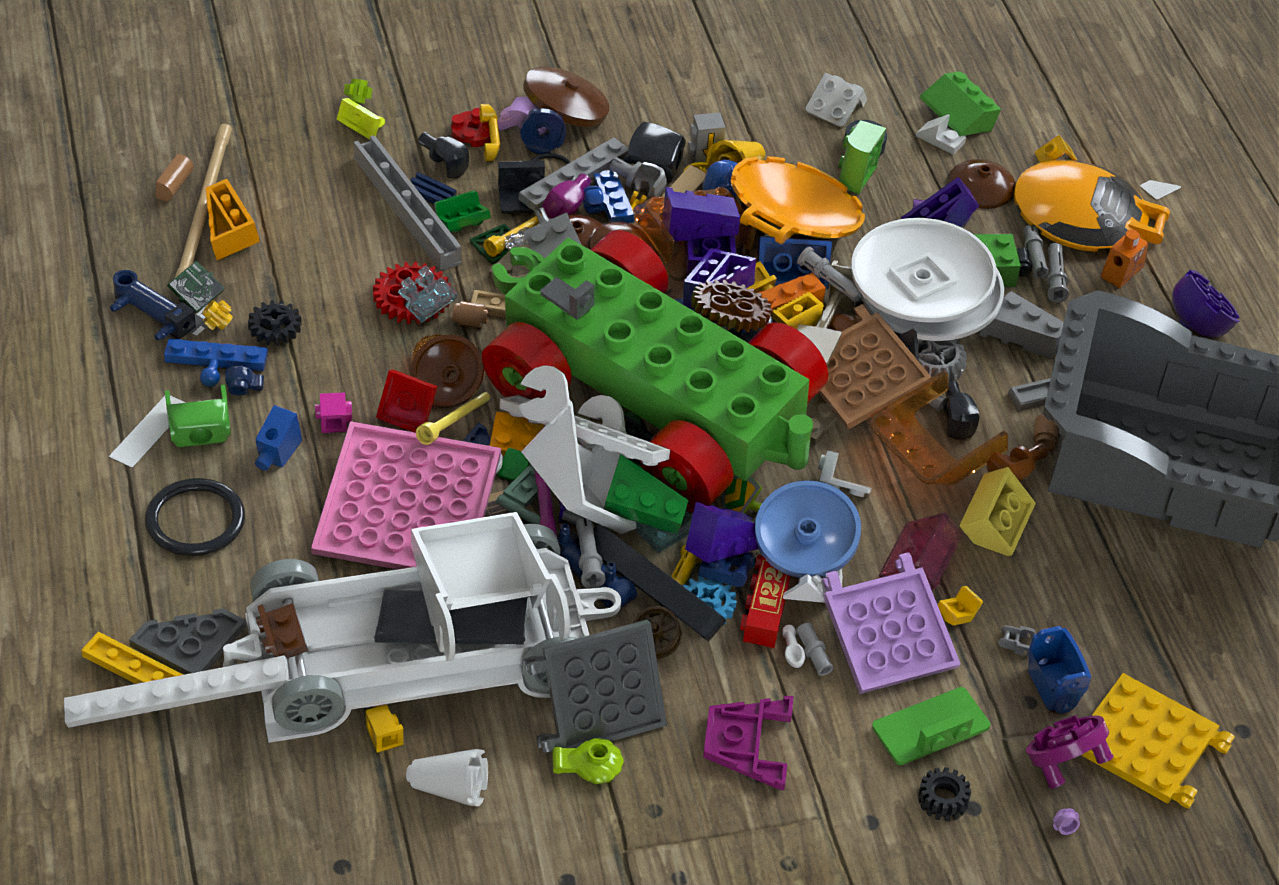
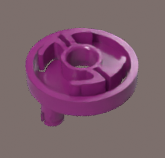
M1073 715L1053 723L1054 727L1047 726L1033 736L1034 740L1026 748L1032 765L1041 767L1050 789L1057 788L1066 782L1058 763L1075 758L1091 749L1098 764L1105 763L1114 757L1106 741L1109 729L1104 718L1096 715L1082 718Z

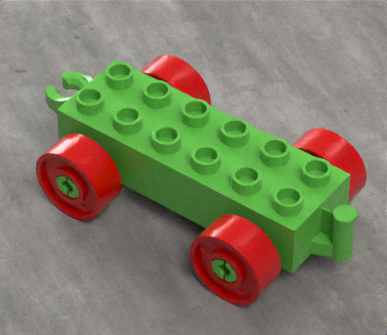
M622 230L609 232L590 250L568 237L546 258L526 247H513L510 250L511 264L513 266L521 265L527 267L529 273L525 277H511L502 264L497 263L492 266L494 284L505 294L506 329L483 349L482 363L489 380L505 398L516 395L531 400L538 397L544 398L546 390L539 391L521 385V382L529 372L544 365L555 367L564 373L568 386L571 383V375L605 396L612 397L623 407L661 429L650 443L670 449L669 460L658 462L656 466L645 465L640 460L641 467L686 498L688 504L685 511L690 513L694 512L696 502L710 506L730 486L733 481V474L746 481L765 460L787 465L794 470H800L807 466L811 432L813 431V421L806 415L807 404L826 385L828 381V368L818 348L797 329L783 323H769L748 343L667 296L665 293L669 284L668 275L658 255L642 239ZM556 277L574 289L587 280L594 285V306L577 320L541 296L540 290Z

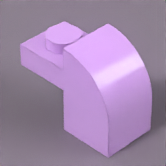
M517 97L511 106L505 108L500 113L501 116L497 121L500 131L516 125L520 128L528 112L539 108L528 97ZM546 127L537 130L539 135L546 131Z

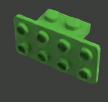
M959 687L873 721L872 729L897 765H904L986 732L990 729L991 724L966 688Z

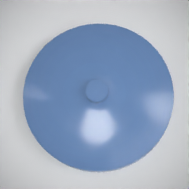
M797 481L778 488L764 500L756 516V542L767 562L782 573L801 578L806 574L811 577L816 574L820 577H825L826 573L843 568L855 555L860 543L861 521L853 502L839 489L818 481Z

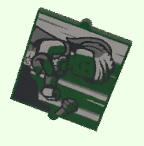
M197 261L167 285L179 297L180 302H184L187 306L194 309L195 314L225 289L213 277V273L208 272Z

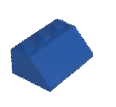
M759 237L757 262L761 261L770 276L775 275L777 278L775 286L800 276L813 273L807 267L797 264L800 254L809 246L822 259L826 258L831 262L832 241L788 239L781 245L775 241V238ZM822 277L818 278L826 289H829V282Z

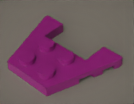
M783 696V700L771 701L770 698L760 699V703L746 705L744 702L709 706L703 758L784 791L787 763L759 760L762 719L791 723L794 696Z

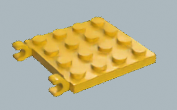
M1122 673L1092 714V716L1096 715L1104 718L1109 729L1106 741L1114 757L1105 763L1098 764L1092 749L1081 756L1167 804L1173 799L1181 806L1189 809L1198 791L1192 786H1181V784L1208 745L1213 746L1223 754H1227L1235 736L1227 731L1218 732L1220 725Z

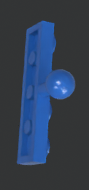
M169 339L164 353V361L168 363L208 366L202 370L200 381L206 387H214L220 381V374L217 371L218 367L243 366L250 370L264 371L268 357V348Z

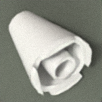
M479 749L415 759L412 765L407 767L406 779L414 789L468 806H480L484 798H479L481 790H486L488 784L487 758L481 757L485 753L484 750Z

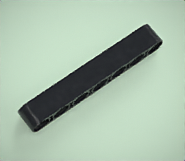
M597 523L593 528L596 550L602 557V561L606 564L609 562L615 563L617 573L628 578L633 585L659 605L672 611L680 621L709 642L726 622V619L604 526Z

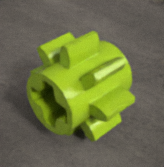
M351 79V83L345 84L343 94L349 96V99L355 103L365 104V99H371L373 88L367 87L368 81Z

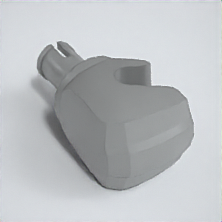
M615 157L609 167V170L625 177L627 181L626 186L633 187V191L640 192L642 189L646 190L648 203H653L658 199L667 184L664 169L651 163L637 162L632 166Z

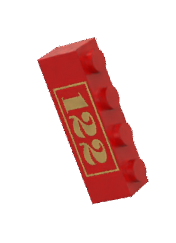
M758 554L755 570H759L758 575L753 574L750 590H754V593L747 596L745 610H749L748 615L743 614L740 630L745 631L743 642L775 648L786 601L783 598V594L789 589L791 576L777 570L767 562L763 555Z

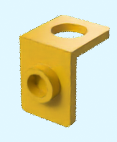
M1060 135L1035 151V155L1040 163L1056 160L1065 153L1072 160L1078 161L1071 147Z

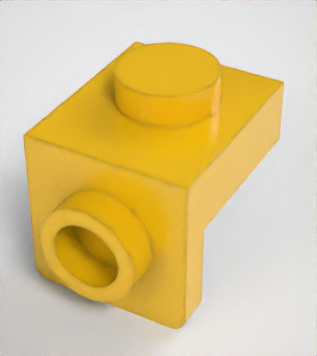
M962 586L955 598L940 600L937 605L943 620L954 626L971 622L983 601L968 586Z

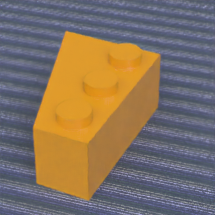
M228 179L206 187L211 233L210 241L216 260L218 261L259 243L260 239L255 222Z

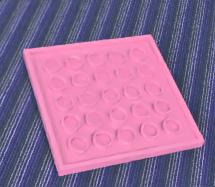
M350 421L313 540L312 554L397 570L417 567L411 545V529L483 518L500 460L501 448L438 437L436 441L429 445H424L419 442L416 433Z

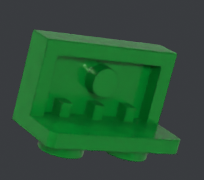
M475 190L434 203L436 215L450 232H458L462 230V227L468 225H480L484 220L491 218L490 209L480 204L478 192Z

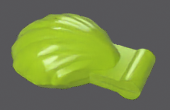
M600 738L585 741L578 748L555 747L552 750L554 773H576L582 779L593 784L612 781L620 774L624 763L620 749L609 740Z

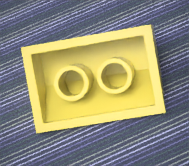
M1009 467L985 473L959 526L974 544L1006 556H1012L1036 503Z

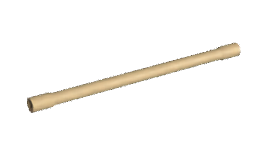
M220 124L218 127L214 149L175 278L193 264L208 212L206 187L215 184L217 181L225 149L232 132V128L228 124Z

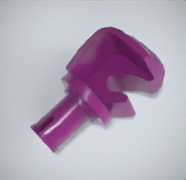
M581 173L574 181L566 180L553 187L542 205L547 217L553 219L565 213L574 215L584 201L585 194L583 190L591 184L590 178L586 174Z

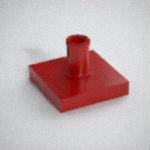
M393 369L389 370L376 418L416 433L419 426L428 422L438 386Z

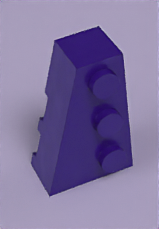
M957 177L903 215L901 219H936L961 227L979 205L971 191Z
M665 187L662 224L668 242L738 235L740 215L734 198L706 194L705 196L694 195L693 191L688 190L685 193L673 191V188Z
M696 502L685 550L707 563L757 550L759 548L755 536L756 520L743 512L725 508L719 509L712 505L706 506Z

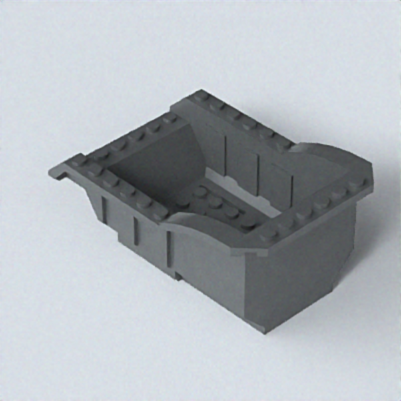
M1097 290L1069 301L1043 410V415L1048 421L1053 420L1059 427L1058 432L1060 433L1048 492L1170 521V526L1261 548L1264 539L1274 542L1279 540V355L1193 336L1190 330L1172 318L1148 306L1107 292Z

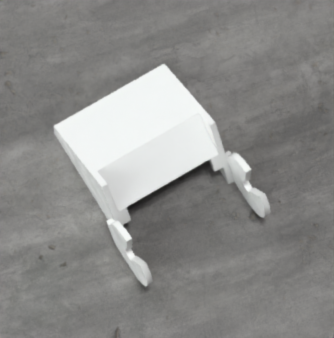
M545 365L533 369L525 376L521 385L539 391L546 390V395L544 398L538 397L518 406L521 413L529 420L539 423L548 421L549 423L522 450L523 455L568 511L620 534L636 529L635 521L622 518L603 509L620 454L623 455V453L604 450L601 445L588 444L584 442V439L577 437L573 403L569 399L568 384L564 373L555 367ZM599 395L592 397L577 412L596 420L602 418L603 426L626 434L622 407L619 402L610 396Z
M517 512L411 529V545L431 625L434 626L439 651H445L446 662L452 661L455 656L454 629L449 610L528 596L530 597L532 608H538L545 591L547 612L552 631L556 632L559 630L560 641L568 639L570 616L563 588L555 574L549 575Z

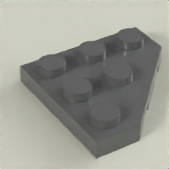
M223 608L212 610L213 614L196 616V613L175 616L172 621L160 623L157 620L146 621L129 639L130 647L183 675L206 671L224 653L223 647L226 644H231L246 628V620Z

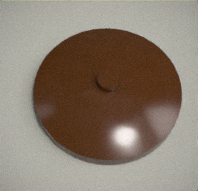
M546 66L536 67L528 72L523 83L525 94L536 107L556 112L563 118L565 123L581 127H593L602 124L608 115L610 107L604 94L586 79L567 70Z

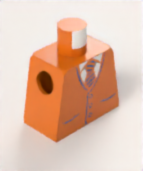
M1128 230L1112 246L1103 268L1101 278L1118 288H1121L1144 267L1148 243L1140 238V234L1137 231Z

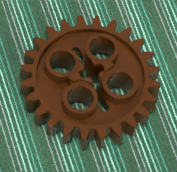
M715 279L713 283L705 281V284L699 283L698 287L695 286L691 298V307L695 308L694 312L701 313V316L708 318L711 322H716L720 327L722 325L726 326L727 330H730L731 327L735 328L737 332H740V329H744L746 332H749L750 328L758 331V327L763 329L768 324L772 309H770L771 304L767 303V298H761L762 294L754 293L753 288L746 289L744 284L737 286L734 281L732 284H728L726 280L720 283Z

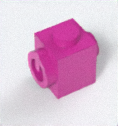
M345 392L320 394V404H315L316 419H321V433L347 432V423L352 422L351 401L345 400Z

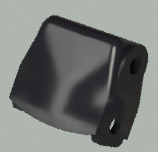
M644 121L632 135L628 154L625 155L623 161L628 164L647 162L664 169L667 182H671L682 160L686 140L681 134L661 125Z

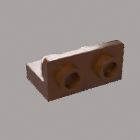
M293 603L266 612L263 604L257 606L260 616L255 618L260 632H265L266 637L262 638V642L267 654L272 653L274 657L285 655L286 659L309 651Z

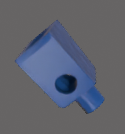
M276 405L272 407L255 441L259 454L255 465L259 469L268 471L272 464L283 467L300 445L302 436L297 413Z

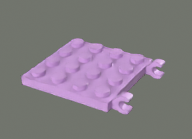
M909 552L900 554L899 559L895 560L896 567L900 572L899 574L843 588L837 571L826 573L827 578L822 579L824 587L828 591L823 595L824 601L859 694L956 669L961 665L923 567L915 569Z

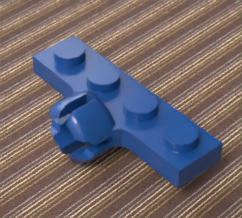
M609 170L595 173L594 183L596 186H589L583 190L585 193L583 205L586 213L598 214L604 210L610 222L634 223V212L618 174Z

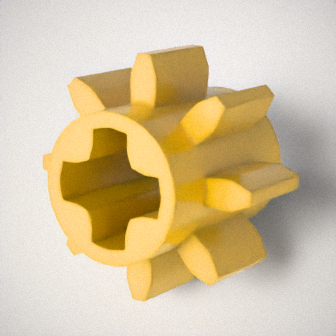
M212 300L202 311V315L205 316L203 319L204 324L212 331L216 326L220 330L224 329L233 318L229 313L232 310L230 309L231 306L223 300L219 303Z

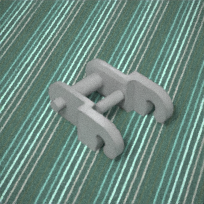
M1008 625L1003 626L1001 632L1004 634V637L999 640V645L1003 648L1014 650V653L1019 655L1027 651L1026 655L1029 656L1030 646L1021 644L1019 639L1020 637L1026 638L1028 634H1030L1032 639L1036 631L1024 626H1020V628Z

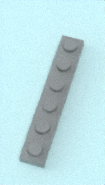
M613 137L519 192L518 199L533 211L539 210V208H542L547 194L553 187L566 180L574 181L581 173L586 174L590 179L593 178L595 173H601L608 169L615 157L623 160L625 155L628 154V147Z

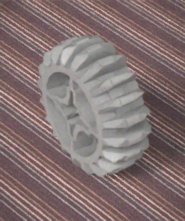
M918 339L919 363L932 377L931 384L935 388L939 384L944 386L948 381L960 379L966 369L967 353L964 350V345L959 344V339L945 341Z

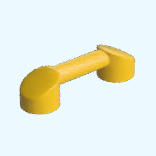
M480 104V122H489L491 143L484 144L485 162H491L496 159L500 149L497 115L491 105Z

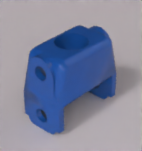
M1056 626L1040 630L1037 634L1033 635L1029 647L1028 673L1048 710H1055L1060 714L1069 712L1077 706L1090 684L1091 674L1085 659L1066 628Z

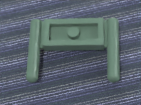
M532 465L528 466L503 491V494L498 496L496 504L512 513L517 512L519 517L531 524L540 525V516L526 509L538 496L534 467Z

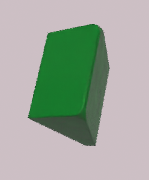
M508 448L498 477L514 481L531 463L523 455L522 451Z

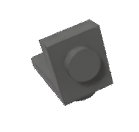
M556 277L540 290L541 296L577 320L594 306V285L587 280L574 289Z

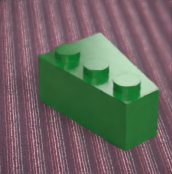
M620 454L603 509L622 518L678 535L688 500Z

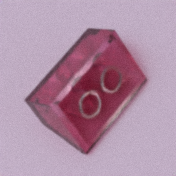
M946 512L907 522L879 577L883 578L899 574L900 572L896 567L895 560L899 559L900 554L909 552L915 569L923 567L931 590L935 589L939 585L940 579L948 567L954 551L958 547V543L963 535Z

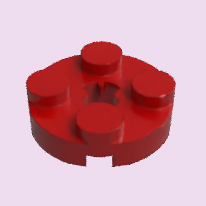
M479 108L456 114L452 117L451 136L463 144L464 142L471 143V147L484 146L485 143L491 142L489 122H480Z

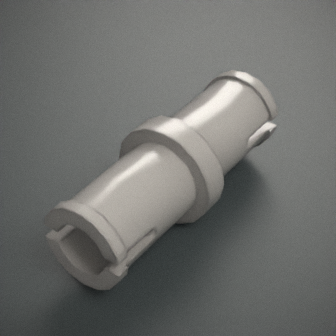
M811 623L800 625L796 631L805 646L804 652L806 656L811 658L819 676L829 674L834 668L825 653L826 647L823 641H819Z

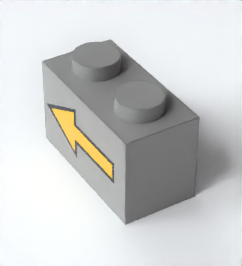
M720 113L693 116V124L689 126L691 142H688L687 148L688 154L692 155L695 163H706L710 147L718 141L724 140L725 125Z

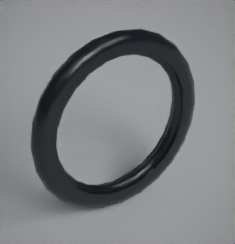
M204 478L185 479L164 487L150 501L145 513V526L155 543L169 552L184 556H203L225 548L236 539L245 522L244 505L234 490L223 483ZM188 491L212 492L224 498L231 507L232 521L228 529L220 536L202 543L190 544L173 540L163 533L158 523V514L163 504L170 498Z

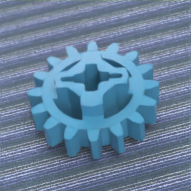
M699 576L697 582L689 579V585H683L725 619H732L737 601L735 600L736 593L730 592L731 585L723 586L722 582H715L711 579L704 580L701 576Z

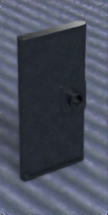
M384 590L378 625L374 635L375 643H437L434 626L431 625L423 591ZM529 596L449 610L454 629L455 644L524 645L526 641L525 627Z

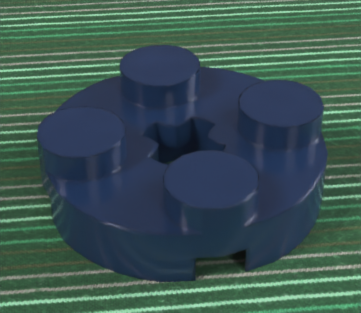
M532 109L521 123L520 135L523 143L531 152L537 154L551 153V150H554L556 147L558 149L563 144L566 137V129L563 118L556 112L549 109ZM546 127V130L549 132L540 136L537 130Z

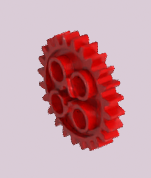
M416 261L413 263V266H409L407 262H404V267L396 263L394 270L387 267V273L380 272V278H375L373 302H376L377 309L381 308L382 315L388 313V319L397 317L398 323L403 319H406L407 324H410L411 320H415L417 324H420V319L429 322V316L437 319L438 312L445 313V307H449L451 283H448V277H443L442 271L435 273V266L427 269V263H424L421 267L418 266Z

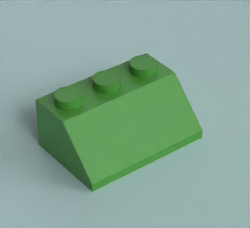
M961 71L944 74L920 96V99L939 117L950 115L948 125L959 136L992 131L1001 111V108L994 103V100L985 95L980 87L971 82L966 74Z

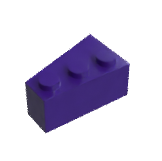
M711 248L684 281L683 305L695 311V308L691 307L692 294L695 286L698 287L699 283L705 284V281L713 283L716 279L723 283V280H726L728 284H732L733 281L736 282L737 286L744 284L746 285L745 288L755 284L756 258Z

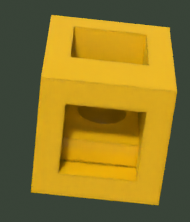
M387 704L377 705L372 709L365 710L366 728L377 753L404 745L402 724L399 725L396 714H391Z

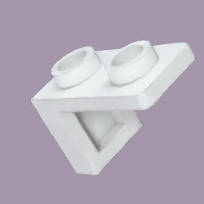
M827 451L826 455H821L818 469L822 470L820 481L837 489L840 486L849 488L850 494L864 497L865 493H871L872 488L833 478L839 453Z

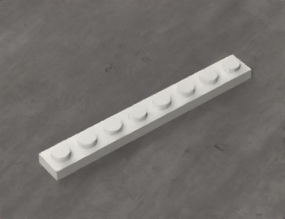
M519 395L500 399V409L510 412L511 416L527 418L521 413L518 405L531 399ZM574 415L577 437L584 439L585 443L601 445L604 450L623 453L624 457L642 460L643 464L649 466H656L658 462L669 460L670 449ZM528 419V422L540 424L539 422H534ZM547 421V422H543V423H541V424L547 425L549 422Z
M284 655L64 698L65 723L69 728L277 688L289 680L287 659Z

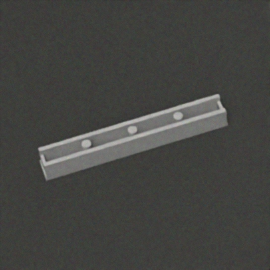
M375 135L370 136V141L362 144L359 141H355L354 160L439 271L460 265L461 245Z

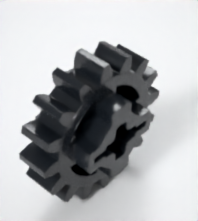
M271 300L269 305L262 302L261 308L253 307V313H249L248 330H250L251 337L257 336V342L266 340V345L275 342V345L279 346V341L287 344L289 343V337L296 339V333L301 332V315H299L298 309H293V304L291 303L285 306L282 300L279 304H275L274 300Z

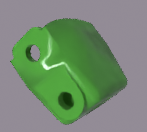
M225 384L221 385V399L171 404L169 390L165 391L171 442H174L177 447L222 443L228 439V436H231Z

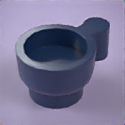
M232 366L225 372V382L229 393L242 396L248 393V388L256 391L263 390L264 376L255 375L247 367Z

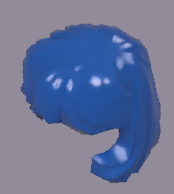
M731 160L713 163L708 168L702 188L705 195L713 194L731 197L736 201L737 194L731 184V175L738 163Z

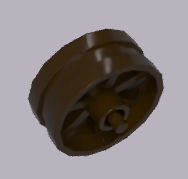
M653 606L638 613L633 623L648 620L651 623L653 639L656 643V658L668 657L675 652L681 643L682 631L678 619L673 612L665 607ZM659 615L658 622L650 620V617ZM665 616L672 619L673 623L662 627ZM676 628L674 638L665 634V632ZM664 640L670 642V644L661 648V642Z

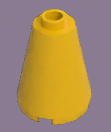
M720 140L713 144L707 153V167L722 160H731L737 163L751 157L764 160L765 150L758 142Z

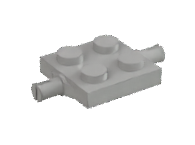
M539 208L540 212L537 209L535 214L540 223L523 231L530 249L541 254L544 258L568 237L581 244L567 213L553 219H548L544 208Z

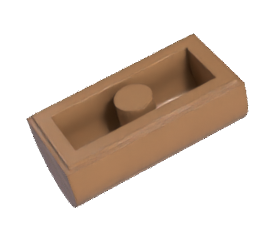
M178 153L158 178L155 193L157 199L170 201L194 168L193 163L188 157Z

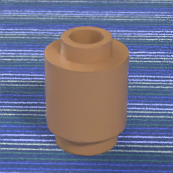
M465 301L454 304L452 321L457 322L458 325L482 328L483 324L488 323L489 310H486L485 304Z
M1043 414L1035 418L1033 441L1035 445L1038 443L1043 444L1038 449L1045 446L1047 451H1050L1058 443L1059 427L1053 420L1048 421Z

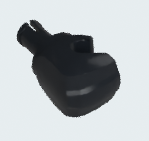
M423 132L419 136L418 144L429 150V157L432 161L437 163L445 161L448 178H458L464 175L469 166V151L463 143L451 137L442 136L436 139L428 132Z
M948 381L943 387L947 396L943 402V409L949 415L947 436L957 440H965L972 437L977 430L980 420L979 410L973 398L960 391L957 381Z

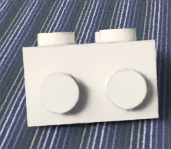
M825 73L809 100L806 111L813 116L842 128L846 125L857 104L864 107L867 97L864 89L859 85H852L839 76Z

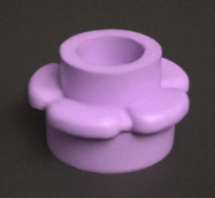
M1071 808L1059 810L1053 818L1054 829L1059 830L1063 835L1074 833L1080 826L1079 814Z

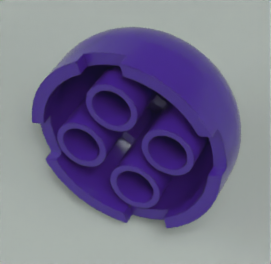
M1191 269L1176 283L1172 292V304L1180 317L1179 322L1188 330L1192 329L1204 337L1216 338L1223 336L1240 322L1238 320L1240 316L1222 292L1219 293L1212 285L1208 284L1210 281Z

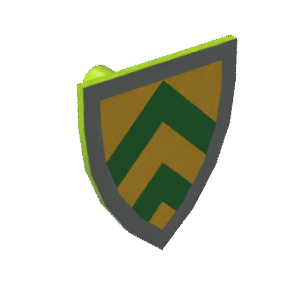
M733 475L732 483L722 493V509L743 512L744 514L750 509L758 513L762 503L755 501L763 488L751 476L746 481H743Z

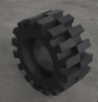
M944 767L943 772L940 771V768H935L934 774L931 770L928 771L926 776L922 778L918 794V801L921 803L922 810L928 809L927 815L930 817L933 813L936 814L935 819L939 821L941 816L945 817V821H950L951 816L954 820L959 819V815L963 816L968 808L971 795L969 781L965 782L966 777L963 774L958 777V771L955 769L952 773L948 772L949 768ZM940 788L947 789L954 793L955 798L943 799L938 797L934 791Z

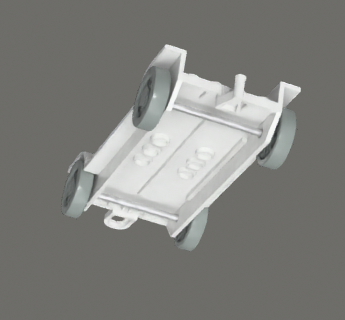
M525 524L524 527L549 575H556L565 593L570 616L568 639L560 641L559 630L556 632L552 631L547 612L545 591L538 608H532L529 597L525 627L526 641L524 645L455 644L454 659L446 662L445 651L440 652L437 643H375L374 640L384 590L423 591L417 567L319 581L318 573L311 564L297 559H283L263 566L253 575L250 581L253 602L246 607L247 613H245L249 635L223 647V667L236 665V660L253 662L274 658L272 653H266L262 638L266 637L265 632H260L255 617L260 616L257 606L263 604L266 612L291 603L294 604L309 651L287 659L289 680L277 688L261 691L268 743L328 732L342 724L349 716L351 709L518 683L524 693L530 696L550 698L546 671L529 675L528 670H524L523 659L531 656H543L542 648L589 636L586 621L616 615L621 607V597L618 592L607 587L576 589L568 560L560 556V547L554 531L539 524ZM598 599H608L614 605L606 609H597L594 606V602Z

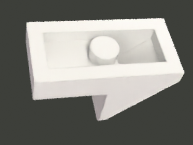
M949 114L928 121L916 133V137L952 155L965 144L966 140L965 136H959L956 131L947 128Z

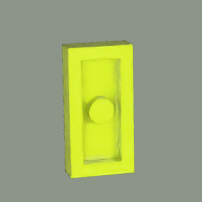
M349 98L342 99L337 120L369 140L370 136L375 135L376 137L378 129L385 124V119L375 115Z

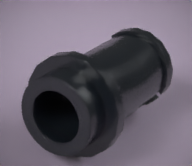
M1021 247L1016 249L1021 266L1019 276H1026L1032 270V263L1029 261V250Z

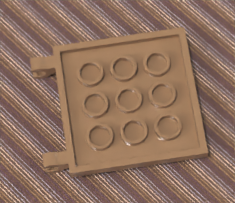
M863 304L854 308L857 314L854 317L858 323L842 331V337L827 366L828 381L818 392L848 430L932 383V377L879 313L870 315Z

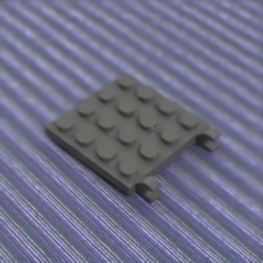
M648 620L542 648L543 656H531L523 659L524 670H528L529 675H535L546 671L557 734H541L536 737L538 747H542L543 753L551 752L555 747L578 748L582 743L593 738L605 739L611 742L667 726L652 627Z

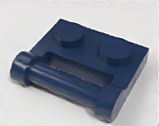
M746 552L743 555L739 554L709 563L703 561L698 576L741 587L747 580L749 569H752L756 563V556L751 552ZM733 566L738 567L734 572L730 571Z

